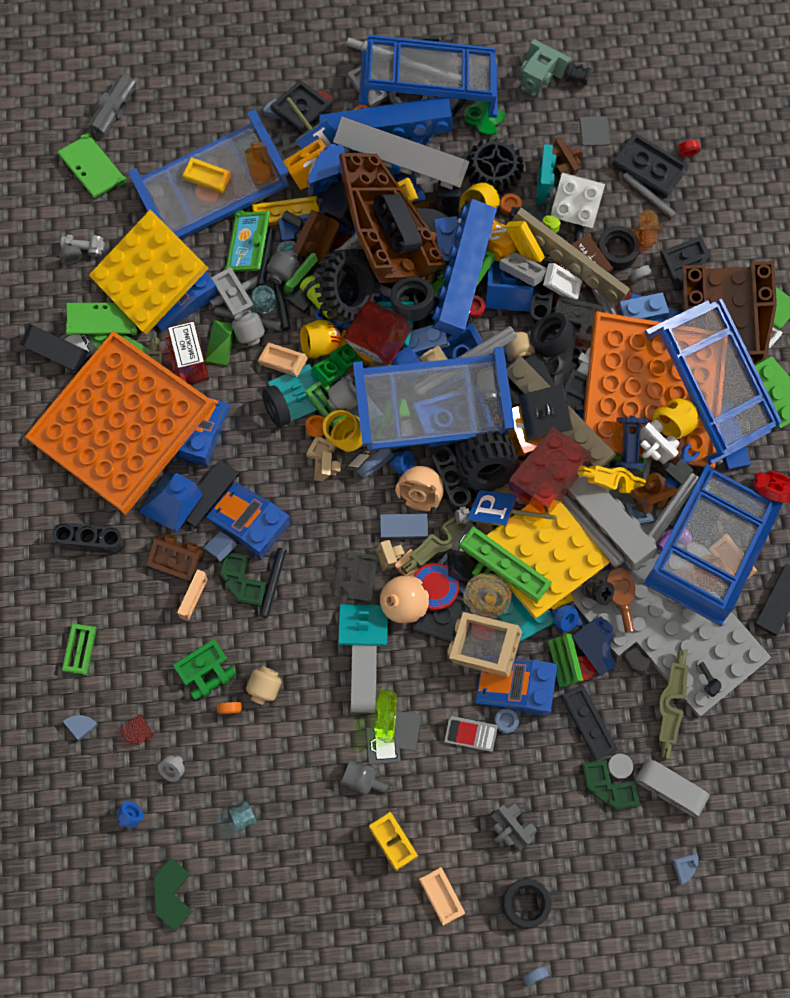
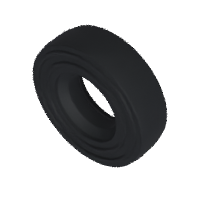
M275 385L265 388L262 391V397L269 417L277 427L289 424L291 416L283 394Z

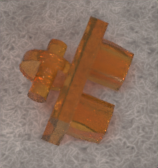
M262 141L251 143L250 149H245V157L253 184L263 183L266 180H275L267 146H264Z
M652 210L643 211L638 217L639 224L633 229V232L639 238L640 248H652L653 244L657 243V234L663 230V223L657 224L658 217Z

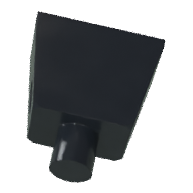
M438 180L436 210L447 217L457 216L458 218L461 187L453 186V189L441 186V181ZM444 198H452L451 203H444Z
M332 182L326 194L320 193L316 198L319 211L340 222L342 226L354 230L343 183Z

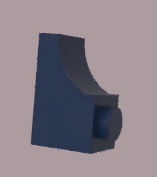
M602 616L592 620L572 636L600 676L616 667L611 656V641L616 635L610 622L603 619Z

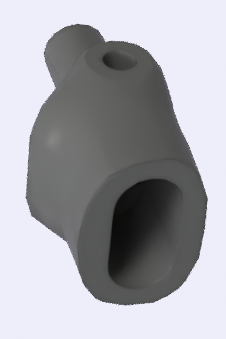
M351 760L340 783L361 795H367L371 789L385 794L388 784L375 779L376 771L374 768Z

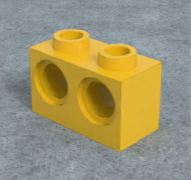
M391 812L369 825V830L395 872L418 857Z

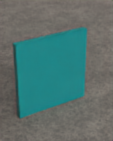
M310 364L303 366L298 377L285 374L268 382L269 386H277L283 394L290 411L291 422L317 411L307 398L306 393H304L318 382L316 376L311 372ZM313 391L312 394L316 397L320 404L323 407H326L324 403L320 400V398L316 395V393Z
M340 604L338 645L387 646L388 617L382 611L381 605Z

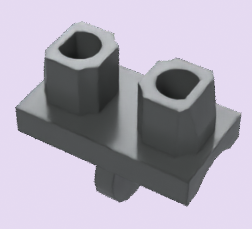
M511 803L506 807L502 805L490 818L496 824L493 829L499 835L494 839L496 844L503 840L508 847L513 844L517 851L520 852L533 841L532 837L537 832V829L528 821L523 826L518 823L515 818L521 814V811L515 803Z

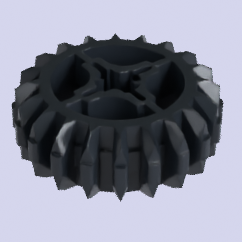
M488 137L486 143L480 140L478 146L473 145L471 152L467 154L469 164L466 176H469L470 183H487L493 186L501 195L504 189L509 192L511 187H516L518 181L522 178L524 170L523 156H520L519 149L514 150V144L507 145L506 139L503 142H499L498 138L491 142ZM494 161H495V167H496V170H495V171H494V166H493V162H494Z

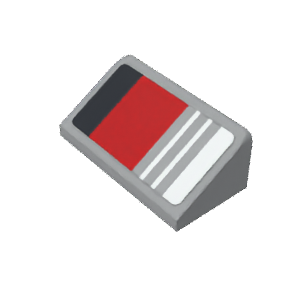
M449 716L444 743L493 752L498 726Z

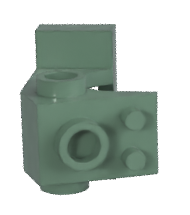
M534 39L530 43L525 62L520 69L522 78L519 89L522 92L529 93L532 97L539 98L543 85L547 86L552 75L560 79L565 76L571 58Z

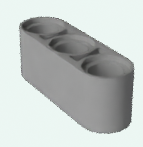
M352 645V713H375L377 646Z
M649 758L646 759L635 779L645 789L695 818L699 817L710 797L700 787Z

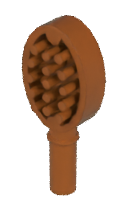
M617 567L611 570L606 578V582H610L614 586V595L611 603L620 608L625 633H632L635 630L629 604L635 597V583L627 570Z

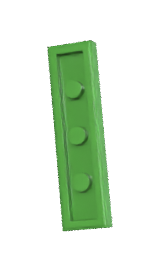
M474 526L459 544V548L536 603L540 601L552 584L546 577Z

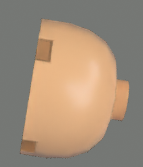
M415 466L402 474L395 491L399 499L402 496L407 500L405 503L407 506L419 511H430L432 507L436 509L439 506L444 486L441 477L433 469Z
M404 575L393 578L386 583L380 594V605L382 611L390 620L396 623L408 624L416 622V620L426 614L429 605V595L427 590H424L421 585L423 584L422 581L414 576Z

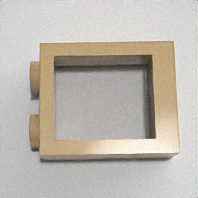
M463 612L461 619L458 618L455 625V632L457 633L455 640L451 641L448 649L451 661L454 664L509 678L522 634L519 625Z

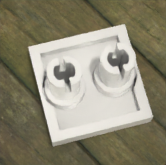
M562 173L550 216L593 228L605 184Z

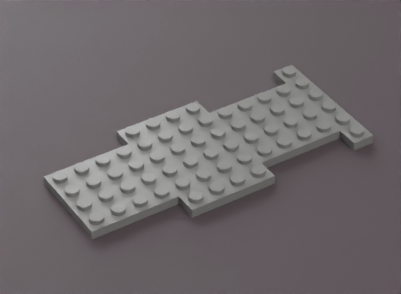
M560 433L548 442L546 446L540 448L524 460L529 463L516 503L527 506L546 492L540 483L547 476L541 469V461L561 444L564 443L568 447L570 440L564 434ZM587 458L578 459L583 465L588 461ZM619 482L617 489L609 490V494L614 499L620 500L623 505L628 502L636 503L629 494H621L619 492ZM653 506L650 513L654 520L653 523L640 525L645 534L648 533L665 507L658 508ZM668 526V528L665 530L661 538L665 535V533L668 530H672L673 528ZM691 540L687 545L677 542V546L725 571L703 545L694 540ZM658 548L655 555L643 563L638 571H632L625 562L618 566L627 570L635 583V597L629 604L635 632L625 633L620 608L613 605L611 601L606 605H600L597 601L585 597L582 593V585L572 592L575 599L573 604L587 623L602 616L603 619H606L612 625L616 636L611 641V652L616 657H619L632 645L636 644L669 683L671 665L676 663L678 648H682L681 658L683 657L684 649L688 650L685 665L689 666L686 698L683 701L698 718L772 658L732 612L725 619L723 625L719 626L644 585L646 577L661 553ZM674 553L671 554L664 569L688 582L697 583L704 591L719 598L708 585L717 578L716 576ZM611 564L610 570L600 571L593 577L606 582V578L611 570L617 567ZM702 662L705 663L713 678L718 679L721 683L720 692L714 697H711L704 689V686L709 682L699 667V664Z

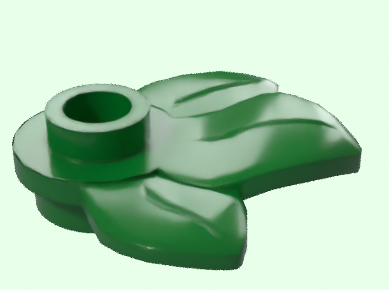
M476 101L475 104L467 107L464 112L465 121L469 125L475 126L480 133L485 135L497 134L496 126L501 124L507 116L506 113L497 109V118L488 117L487 101Z

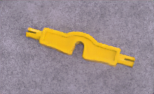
M580 466L578 468L580 472H577L579 476L587 477L589 483L607 490L617 489L619 482V492L621 494L631 495V490L644 486L646 483L645 479L633 476L629 470L622 467L607 469L601 466H589V468Z

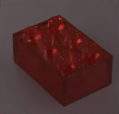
M552 427L509 479V490L539 512L550 514L580 477L577 473L580 472L578 468L580 466H589L591 453Z

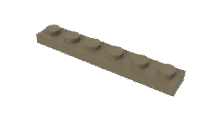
M520 208L512 221H525L541 250L616 306L629 292L630 288L523 208Z
M521 356L507 369L508 377L525 394L550 387ZM568 405L573 429L562 433L593 466L604 467L616 454Z

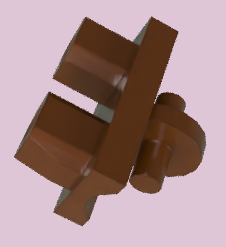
M562 137L557 138L553 145L552 154H556V161L559 164L555 166L554 174L560 180L562 173L575 176L580 170L579 166L582 163L579 159L583 156V153L580 149L573 150L571 146L567 147Z
M655 472L647 476L644 486L631 490L630 497L637 500L636 510L648 514L652 512L653 505L658 508L666 507L669 497L677 494V488L667 487L665 485L666 479Z

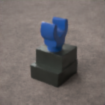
M685 444L682 447L679 459L674 458L671 463L662 464L658 469L679 485H683L693 472V469L687 463L696 459L700 454L699 451H694L691 456L688 454L691 444Z

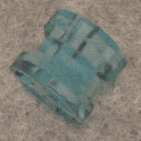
M265 285L254 289L252 299L256 311L260 313L272 311L275 307L274 291Z
M247 801L243 802L241 807L229 810L239 832L244 831L248 825L254 826L258 824Z

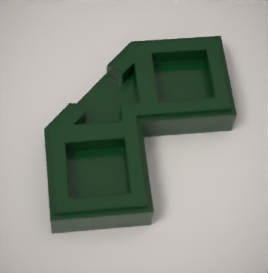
M230 552L223 559L220 576L238 603L261 607L267 583L244 578L249 559L248 555Z
M607 760L581 764L586 790L612 809L618 810L640 806L636 781L611 784Z
M170 858L154 877L156 915L177 932L193 910L174 894L191 874L174 859Z

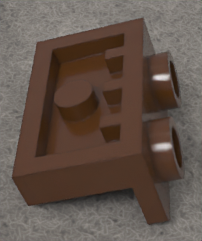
M311 210L292 251L306 257L315 253L317 262L320 263L321 260H325L324 256L329 253L342 224L326 214Z
M163 534V536L156 537L146 565L192 581L199 559L203 556L204 551L199 549V546L195 543L185 542L184 544L176 541L177 538L173 535Z

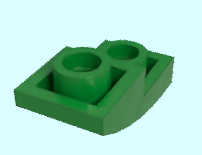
M347 343L332 351L328 358L314 365L311 372L327 387L353 369V362H360L362 358Z

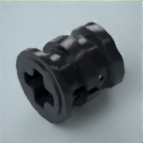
M572 60L566 76V82L573 80V83L578 84L580 82L583 86H586L591 68H584L582 64L577 66Z
M591 577L583 583L582 593L585 597L597 601L598 604L606 605L613 598L614 586L610 582H604Z

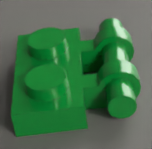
M215 639L173 665L186 687L194 682L197 684L198 688L190 692L195 701L203 695L206 697L211 694L210 691L220 684L225 685L230 682L229 679L237 674L232 666L225 671L221 668L220 665L228 661ZM214 670L217 676L205 683L201 677Z

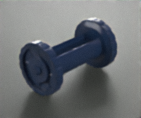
M635 416L616 417V422L623 424L622 462L614 463V467L627 468V470L631 471L633 468L646 469V464L639 463L640 426L641 424L648 423V418H635ZM631 426L635 429L633 434L629 433V427Z

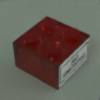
M367 300L343 338L353 350L388 366L413 328L404 316Z
M195 321L167 327L169 336H165V340L170 353L174 374L189 385L209 380Z

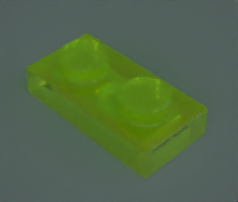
M380 689L379 697L376 700L378 721L375 722L374 732L376 738L384 743H394L397 694L390 689Z

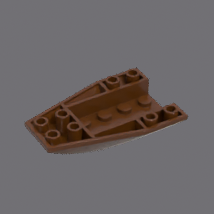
M341 153L339 155L341 178L351 219L358 239L379 283L398 282L407 277L422 278L444 268L446 264L428 226L377 153ZM377 195H401L422 238V246L418 252L396 253L393 250L374 211L373 202Z
M774 261L751 262L749 267L706 269L705 265L682 266L684 311L706 301H709L711 304L722 299L753 363L755 364L766 358L777 307ZM715 308L688 321L689 327L717 332L725 329ZM728 336L722 398L757 396L756 391Z

